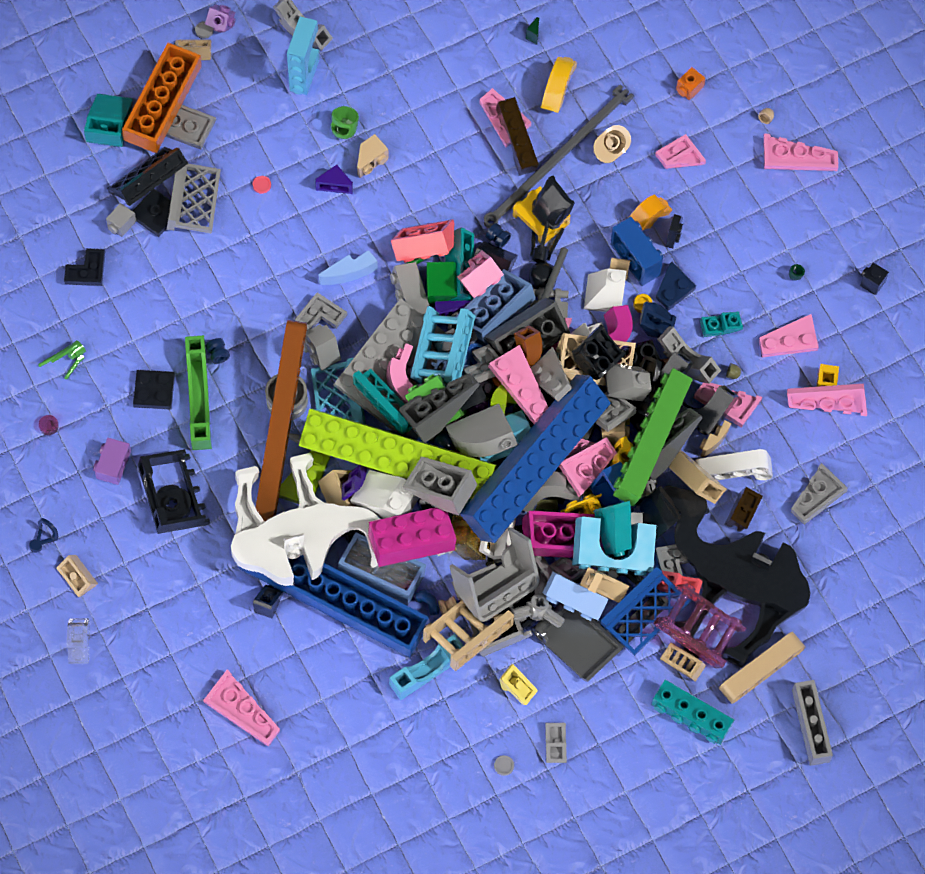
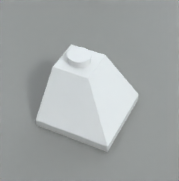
M607 268L588 274L584 309L607 312L613 306H622L626 271Z

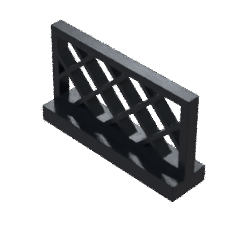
M164 147L108 187L107 190L110 194L124 199L126 204L131 206L186 166L188 162L179 148L176 147L172 150Z

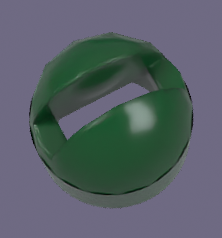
M799 264L792 265L789 270V277L795 281L800 280L805 274L804 268Z

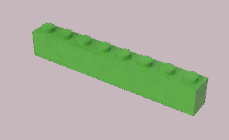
M674 368L668 374L665 372L660 380L662 386L661 388L658 387L653 396L656 398L655 402H651L647 409L649 415L643 419L640 425L642 431H639L635 436L633 442L636 444L630 448L627 454L629 460L624 462L620 470L622 475L616 479L613 485L616 488L613 496L624 502L630 501L631 506H634L642 496L693 380Z

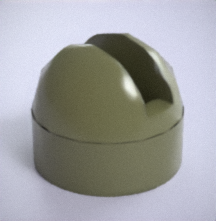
M730 363L726 378H739L741 368L736 364Z

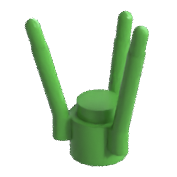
M76 340L65 349L39 363L38 366L42 367L49 362L54 363L68 355L70 359H76L64 377L68 379L77 365L84 359L83 354L86 350Z

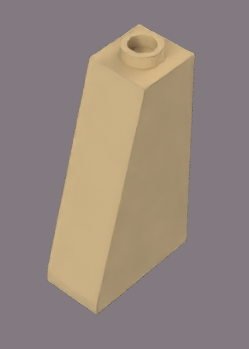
M682 450L679 451L669 465V468L697 495L714 504L727 490Z

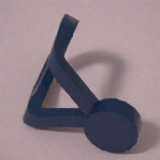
M41 518L38 521L37 540H32L29 544L32 552L37 553L41 551L43 544L58 540L56 527L45 518ZM43 523L51 529L53 535L52 538L40 541Z

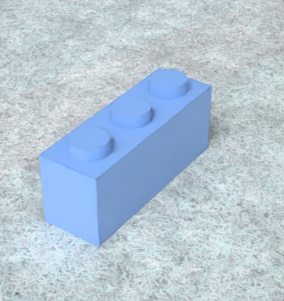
M552 572L542 592L547 596L546 600L554 604L561 602L564 604L563 608L573 613L577 610L582 613L581 616L590 621L592 618L599 620L608 601V598L596 592L593 593L580 584L555 572Z

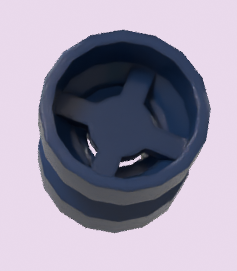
M494 223L488 229L485 237L490 241L493 240L497 247L503 248L510 240L511 233L507 230L504 231L498 223Z
M215 338L205 345L207 351L211 353L210 357L214 364H220L229 359L230 354L225 349V343L222 338Z

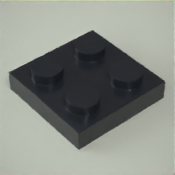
M137 370L133 407L172 410L175 372Z

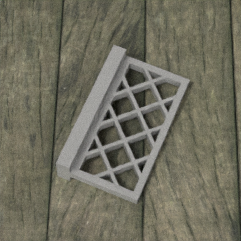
M187 164L175 173L166 230L174 231V228L212 233L221 169ZM187 170H193L198 175H196L193 178H190V176L187 174ZM208 173L216 174V178L209 181L204 175ZM199 178L206 183L200 188L194 182ZM189 184L195 189L190 194L184 189ZM209 187L213 194L207 197L203 190ZM199 193L203 200L197 203L192 197ZM189 200L193 206L186 209L182 202ZM207 202L211 209L204 212L200 206ZM194 209L201 213L197 218H194L190 213ZM184 215H187L191 220L188 223L179 222L180 218ZM205 218L209 223V227L201 226L198 221Z

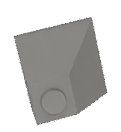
M616 364L605 373L606 390L609 397L643 401L652 390L650 373L641 367Z

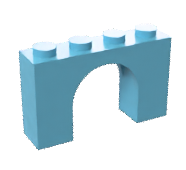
M301 16L298 19L287 51L290 91H293L295 94L307 95L320 59L319 49L312 48L318 32L317 20Z
M591 517L576 518L572 565L579 566L581 570L594 567L600 572H609V569L616 570L617 574H628V571L635 572L634 575L646 576V573L653 571L656 525L632 524V549H629L622 559L614 560L605 555L600 547L601 519Z

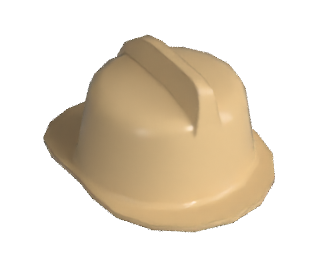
M613 125L605 130L594 142L593 149L596 158L601 162L611 163L620 157L630 147L631 136L629 131L620 125Z

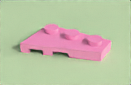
M492 88L480 99V105L507 148L511 143L496 111L497 103L506 99ZM521 113L526 129H528L532 122Z
M812 314L759 337L762 357L818 351L819 347Z

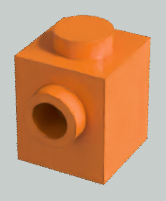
M691 67L677 81L676 90L682 97L691 100L704 87L705 77Z

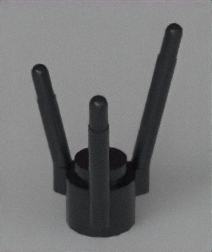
M549 221L545 224L541 244L537 245L536 248L535 232L532 230L530 253L532 261L536 263L550 261L551 254L559 242L564 228H561L549 251L544 246Z

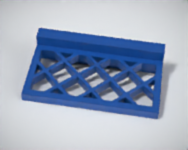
M656 567L600 620L601 626L606 631L608 630L635 656L691 601ZM662 581L668 585V593H657V586ZM646 596H654V606H643V599ZM657 596H668V606H657ZM671 596H679L684 602L680 606H671ZM640 610V620H629V612ZM643 610H654V620H643ZM657 610H668V617L665 620H657ZM618 623H626V633H617L613 628ZM629 623H640V633H629ZM643 623H654V631L652 633H643ZM629 637H640V644L635 649L629 645Z

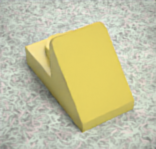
M511 664L500 678L501 689L511 692L522 705H527L538 691L514 664Z

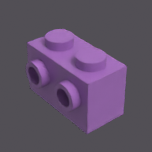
M107 438L106 443H103L100 448L101 456L99 460L95 461L93 471H95L97 479L119 485L131 454V447L129 443Z

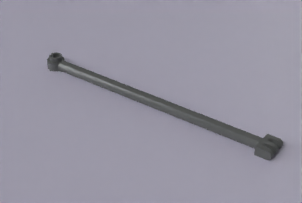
M622 85L615 88L612 92L614 96L612 100L494 212H489L484 216V225L490 228L493 224L488 223V221L498 223L499 219L621 102L626 106L634 98V95L630 93L625 97L629 91L627 89L622 91Z

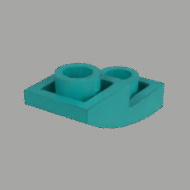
M723 312L720 316L702 317L700 319L703 337L719 336L743 329L739 312Z

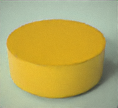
M647 294L637 295L633 302L634 309L642 313L643 304L645 302H652L651 297Z

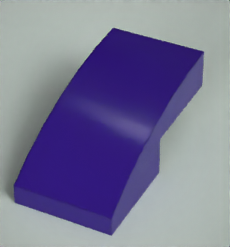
M359 465L348 474V480L342 484V500L345 501L362 487L366 478L367 467Z

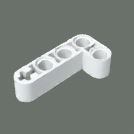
M764 449L695 460L698 465L716 480L754 475L757 480H769L773 477L771 457Z

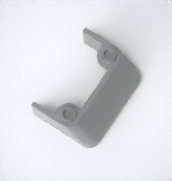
M512 527L508 529L512 545L502 552V565L473 583L472 576L453 564L449 566L456 592L474 617L482 622L489 620L531 593L539 585L540 579L531 539Z

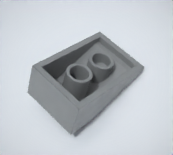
M421 457L403 485V489L442 511L459 515L475 490L477 483L471 470Z

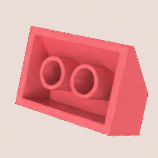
M454 220L402 228L391 240L396 260L410 262L414 258L421 257V259H427L436 254L438 256L449 254V251L454 247Z

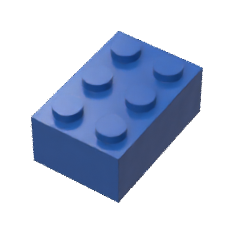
M629 217L612 228L610 245L621 259L630 260L629 270L640 285L643 286L659 277L663 255L659 249H655L651 238L643 233L641 225L634 221L632 217Z

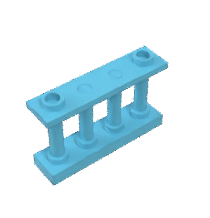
M427 306L413 367L410 370V378L419 385H422L424 377H429L433 374L435 377L441 375L444 378L443 381L447 384L460 378L476 316L468 309H460L458 317L440 316L436 310ZM436 324H457L453 335L435 333ZM432 341L453 342L451 351L449 353L430 351ZM428 359L448 360L446 370L426 369Z

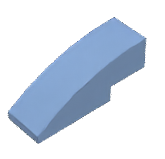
M369 250L354 260L348 255L319 274V283L321 285H335L357 280L378 270V261Z

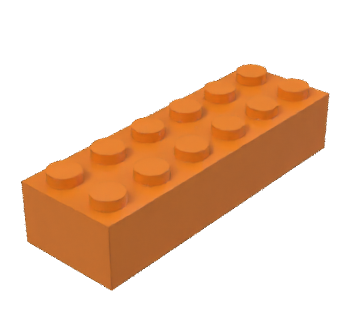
M167 43L122 129L123 141L154 153L158 152L201 69V55Z

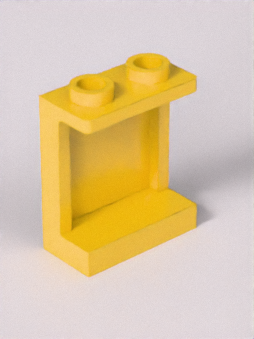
M541 186L536 190H531L524 200H519L513 206V217L515 219L519 217L538 235V242L540 244L545 226L533 214L532 202L541 191ZM570 214L561 223L560 227L554 230L548 228L545 244L556 236L561 228H565L570 224Z

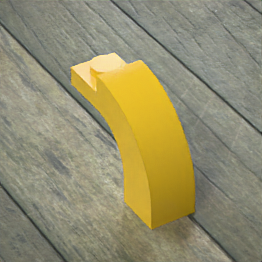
M557 57L545 89L541 108L557 113L560 111L569 80L577 66V62L573 61V59Z

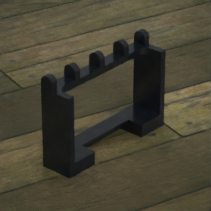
M185 449L141 456L137 465L158 534L210 524V520L206 519L205 514L201 515L200 510L206 507L204 503L198 504L195 493L200 492V487L192 486L190 476L194 475L195 471L194 469H187L185 461L191 457L190 454H186ZM179 462L195 516L168 521L164 507H160L154 487L152 466Z

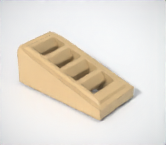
M673 643L669 644L660 658L693 681L698 679L706 666L701 660ZM676 650L677 653L675 654L673 659L669 660L673 652ZM683 655V658L677 665L676 662L678 661L680 656ZM688 659H689L690 662L688 663V665H687L686 668L684 669L683 667H684V665L686 664V662H687Z

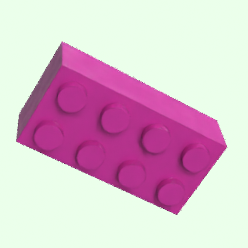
M437 507L369 522L368 535L379 567L455 550L456 536L448 512L442 511Z
M528 511L522 518L523 535L531 539L534 556L573 558L576 518H595V515ZM599 536L600 547L605 553L601 537Z

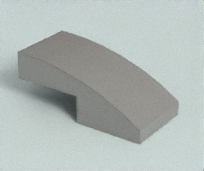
M545 723L546 763H567L566 723Z

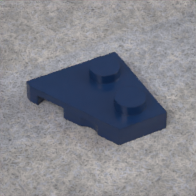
M671 262L657 292L656 299L669 311L696 289V285Z

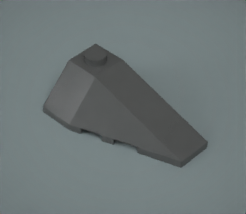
M469 373L449 382L445 388L440 390L435 388L427 396L421 397L419 395L399 408V411L418 437L426 443L442 431L480 384Z
M689 408L676 416L649 477L651 480L654 481L669 467L701 421L702 416L693 409Z

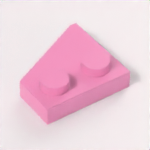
M686 134L656 151L655 154L666 169L699 166L706 163V159Z

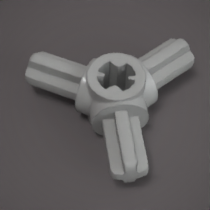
M544 582L539 583L534 595L531 597V601L526 602L525 606L511 610V613L514 614V620L526 617L536 621L546 619L558 628L565 621L562 616L551 610L552 606L546 600V595L542 593L546 586Z

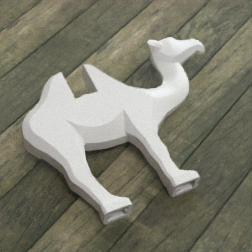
M311 453L290 458V468L297 486L299 508L280 513L264 521L257 512L251 495L252 485L259 478V469L256 466L240 469L235 472L238 485L235 511L238 523L231 544L232 557L236 564L243 569L262 573L280 585H293L294 575L288 561L289 558L296 559L303 555L313 580L321 574L326 555L332 543L350 530H360L367 537L372 556L371 567L375 568L378 566L368 535L369 522L380 520V518L366 508L328 504L318 499L314 494L313 485L307 477L306 471L313 465V456Z

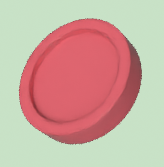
M266 176L256 177L253 180V189L260 194L267 193L271 189L270 179Z

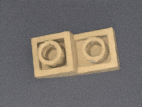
M724 420L722 426L718 425L715 434L710 433L708 439H703L700 445V449H702L701 457H706L722 443L732 423Z

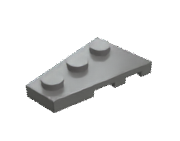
M552 347L531 367V371L538 386L559 402L572 387L557 357L558 354Z
M821 463L815 475L810 479L808 486L802 491L791 508V513L805 525L845 494L848 488Z

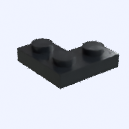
M86 248L84 265L66 264L64 283L67 285L102 286L105 249Z

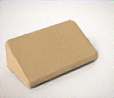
M175 40L176 46L201 55V60H211V40Z
M68 555L56 567L78 597H81L98 584L76 555Z

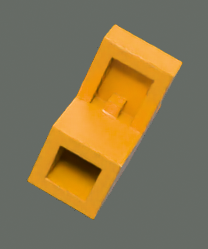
M654 194L641 202L630 217L641 225L642 230L651 228L659 217L669 215L672 209L665 199L658 198Z

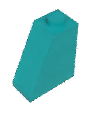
M630 501L593 510L595 518L601 519L600 537L605 555L613 554L614 557L625 555L626 550L632 549Z

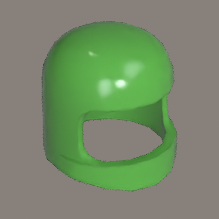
M348 106L335 108L331 115V131L340 139H349L356 133L359 115L355 109Z

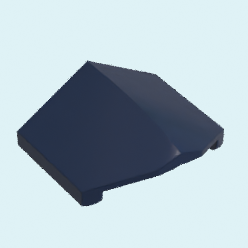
M645 302L639 326L647 336L659 338L669 326H675L676 316L671 315L664 307L654 302Z

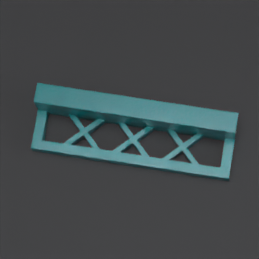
M369 369L364 374L359 370L353 374V384L402 436L412 429L401 412L397 411L391 404H398L401 408L405 405L404 402L372 369ZM371 376L375 380V385L367 378ZM379 391H385L387 393V398H385Z

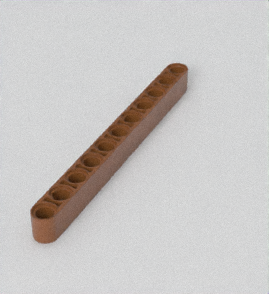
M287 320L255 507L264 521L276 516L307 332L306 322Z

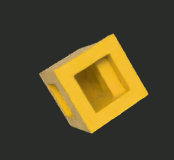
M820 364L816 387L837 385L839 366Z

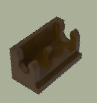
M745 487L739 493L724 525L727 527L737 526V531L739 532L747 529L763 496Z

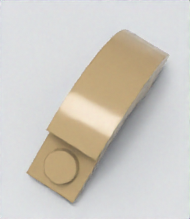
M590 567L587 568L580 583L581 586L589 591L599 593L618 603L625 597L629 588L628 584Z

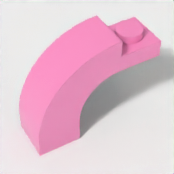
M407 343L403 348L398 349L395 358L392 357L389 361L386 371L388 387L404 404L408 403L405 397L409 393L408 389L414 386L406 375V364L413 346Z

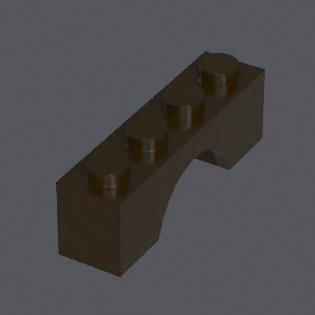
M513 97L499 101L496 111L501 125L508 134L513 151V160L519 176L537 171L539 163L516 98Z

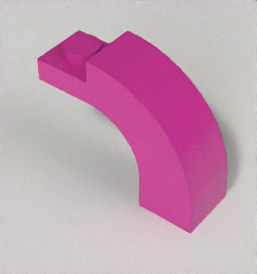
M628 305L613 306L604 314L608 335L612 340L626 342L631 335L633 326Z

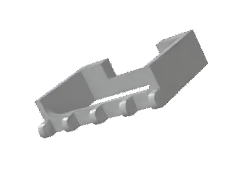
M494 563L469 575L472 576L474 583L499 566H496ZM455 590V593H456V595H457L458 600L461 601V600H462L461 597L458 595V593H457L456 590ZM514 604L509 606L510 611L515 609ZM527 618L514 620L518 632L490 643L479 654L483 657L532 636V631L524 632L520 623ZM470 623L474 633L472 637H476L480 631Z

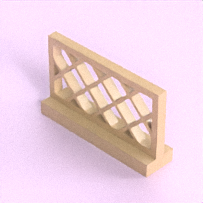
M563 333L559 356L562 368L564 367L565 359L569 356L574 361L572 351L582 343L579 339L584 341L588 336ZM568 338H574L578 344L571 351L567 347ZM613 340L619 348L630 346L628 355L624 358L622 357L617 364L623 363L624 365L632 366L636 343ZM576 363L570 368H563L569 381L576 374L585 375ZM605 374L600 379L594 380L597 385L606 386Z

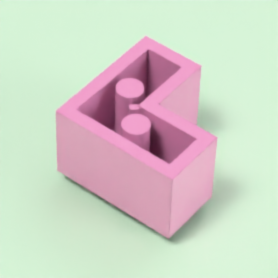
M480 251L468 261L470 267L457 276V278L468 293L475 298L476 296L483 295L486 292V288L491 284L495 285L501 280L500 277L504 274L489 255L484 251Z

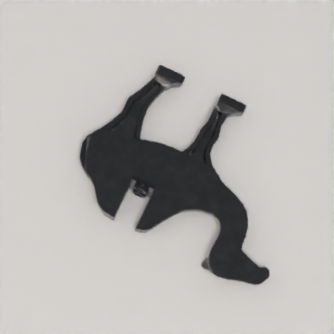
M666 486L663 488L664 491L673 500L675 507L679 510L682 517L676 524L675 544L680 553L693 566L698 578L702 581V595L696 602L694 612L688 620L674 622L671 632L691 642L703 619L710 613L714 604L726 594L742 602L760 606V612L755 630L740 645L726 648L722 655L724 660L743 668L748 656L767 643L777 627L800 613L809 604L811 592L809 584L800 570L797 555L794 549L784 542L773 563L765 554H757L765 536V533L761 531L752 532L728 545H715L704 542L698 537L697 528L705 514L710 512L707 500L697 495L694 491Z

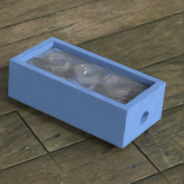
M355 533L338 562V570L408 606L425 576L426 564L413 559L372 568V556L367 537Z

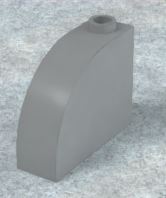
M499 404L445 426L456 450L467 456H491L518 445Z

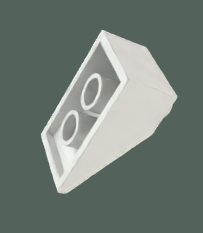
M369 470L362 487L355 492L350 502L361 508L371 510L377 516L384 519L410 513L419 497L403 489L406 479Z

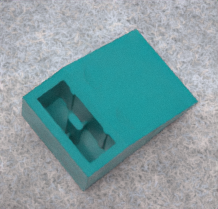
M97 93L86 120L84 129L86 142L122 147L124 142L122 129L130 115L133 98Z

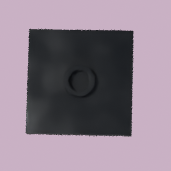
M151 190L133 210L136 221L159 237L167 229L171 200L157 190Z

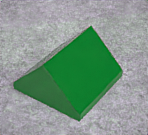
M427 262V300L430 307H435V301H449L457 297L455 262Z

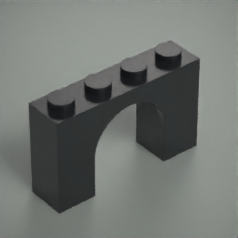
M674 352L660 372L656 390L658 387L661 388L662 383H660V380L665 372L668 374L674 368L686 375L694 362L681 352ZM725 385L719 386L704 407L694 408L683 400L679 413L689 408L696 411L702 416L701 421L697 425V430L704 435H710V433L713 434L716 431L718 425L721 424L739 396Z

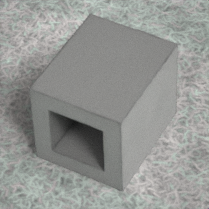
M120 203L106 218L107 228L113 234L123 237L136 223L135 213Z

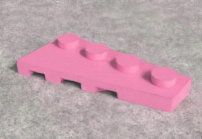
M764 133V169L838 170V151L818 146L810 147L802 142L794 143L787 141L786 138L779 137L778 139Z
M864 384L787 389L789 408L806 410L821 408L824 412L839 410L843 411V414L857 412L861 416H867Z
M228 669L203 700L209 707L268 747L280 732V728L244 690L243 686L236 681Z

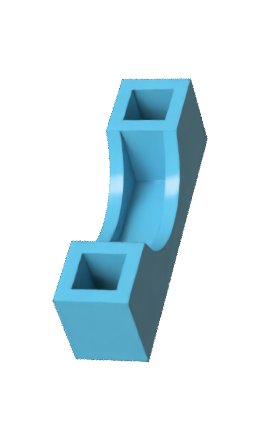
M455 634L446 639L456 649L463 647V644ZM439 644L421 662L410 667H404L389 677L391 688L400 700L404 699L449 669L451 654Z

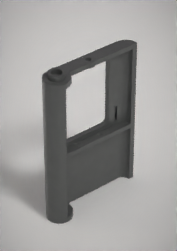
M611 554L609 558L614 560H620L625 555L614 557L613 554ZM609 569V572H602L615 579L625 575L636 586L644 579L642 576L634 575L635 572L628 571V574H617L616 570ZM648 596L649 600L643 606H654V596ZM657 596V606H668V600L664 596ZM560 602L552 610L565 619L563 625L558 628L544 619L538 622L532 628V631L543 644L581 679L588 682L624 646L608 630L606 631L601 626V622L594 618L591 621L581 616V612L575 610L573 613L563 608L564 604ZM637 610L629 620H640V610ZM643 610V620H654V610ZM657 610V616H658L663 610ZM623 623L616 632L624 633L626 631V623ZM629 623V633H640V623ZM643 623V629H644L649 623ZM629 637V642L635 637Z

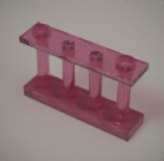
M687 583L677 585L676 589L682 592L668 617L656 618L653 625L714 668H723L727 661L721 658V653L735 631L745 632L747 628L741 625V620L733 616L731 618L696 593V589L692 585ZM690 598L697 603V606L684 627L679 628L675 625L674 620L687 599ZM706 609L713 616L699 639H694L690 636V631L702 611ZM719 620L728 625V628L716 648L711 651L706 647V641Z

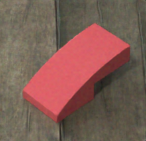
M662 571V574L687 598L697 600L702 586L700 579L685 577L676 572ZM662 581L657 586V589L668 593V585Z

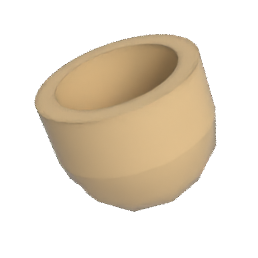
M764 108L758 114V118L762 123L769 124L774 118V112L770 108Z

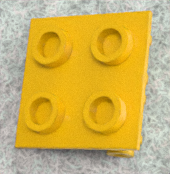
M590 494L584 497L581 502H577V500L572 501L566 505L567 508L560 512L594 514L593 510L601 508L598 499L602 494L596 496Z

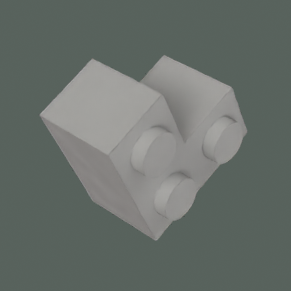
M319 324L306 332L304 352L310 354V359L314 365H318L321 370H324L341 360L336 337L327 325L322 327Z

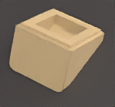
M611 258L610 269L625 270L626 281L630 260Z

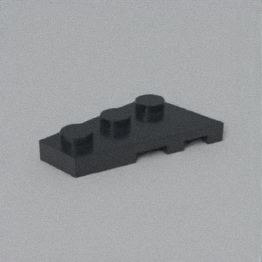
M646 355L639 367L650 373L652 390L643 401L629 399L627 401L636 407V414L648 417L647 409L651 402H654L653 396L656 392L662 366L661 361Z

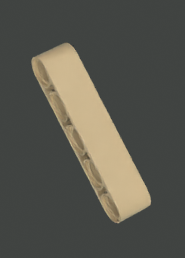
M790 632L727 679L719 687V690L731 704L735 703L799 655L806 646L794 632Z

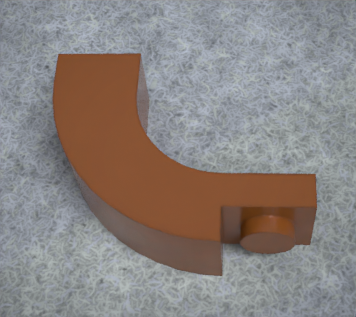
M529 325L514 333L516 347L520 345L531 368L541 358L542 338L540 331ZM496 376L492 377L495 386L499 387L502 385Z

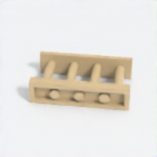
M461 600L434 623H429L424 628L423 641L427 643L430 639L434 638L451 654L450 667L456 672L513 626L514 614L509 610L504 614L498 613L492 617L494 622L489 626H485L474 617L463 600ZM463 615L480 633L476 637H470L454 620ZM448 626L466 644L461 649H456L439 632Z

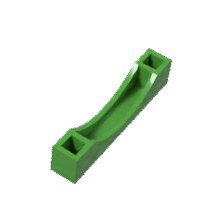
M204 335L185 337L192 450L212 449Z

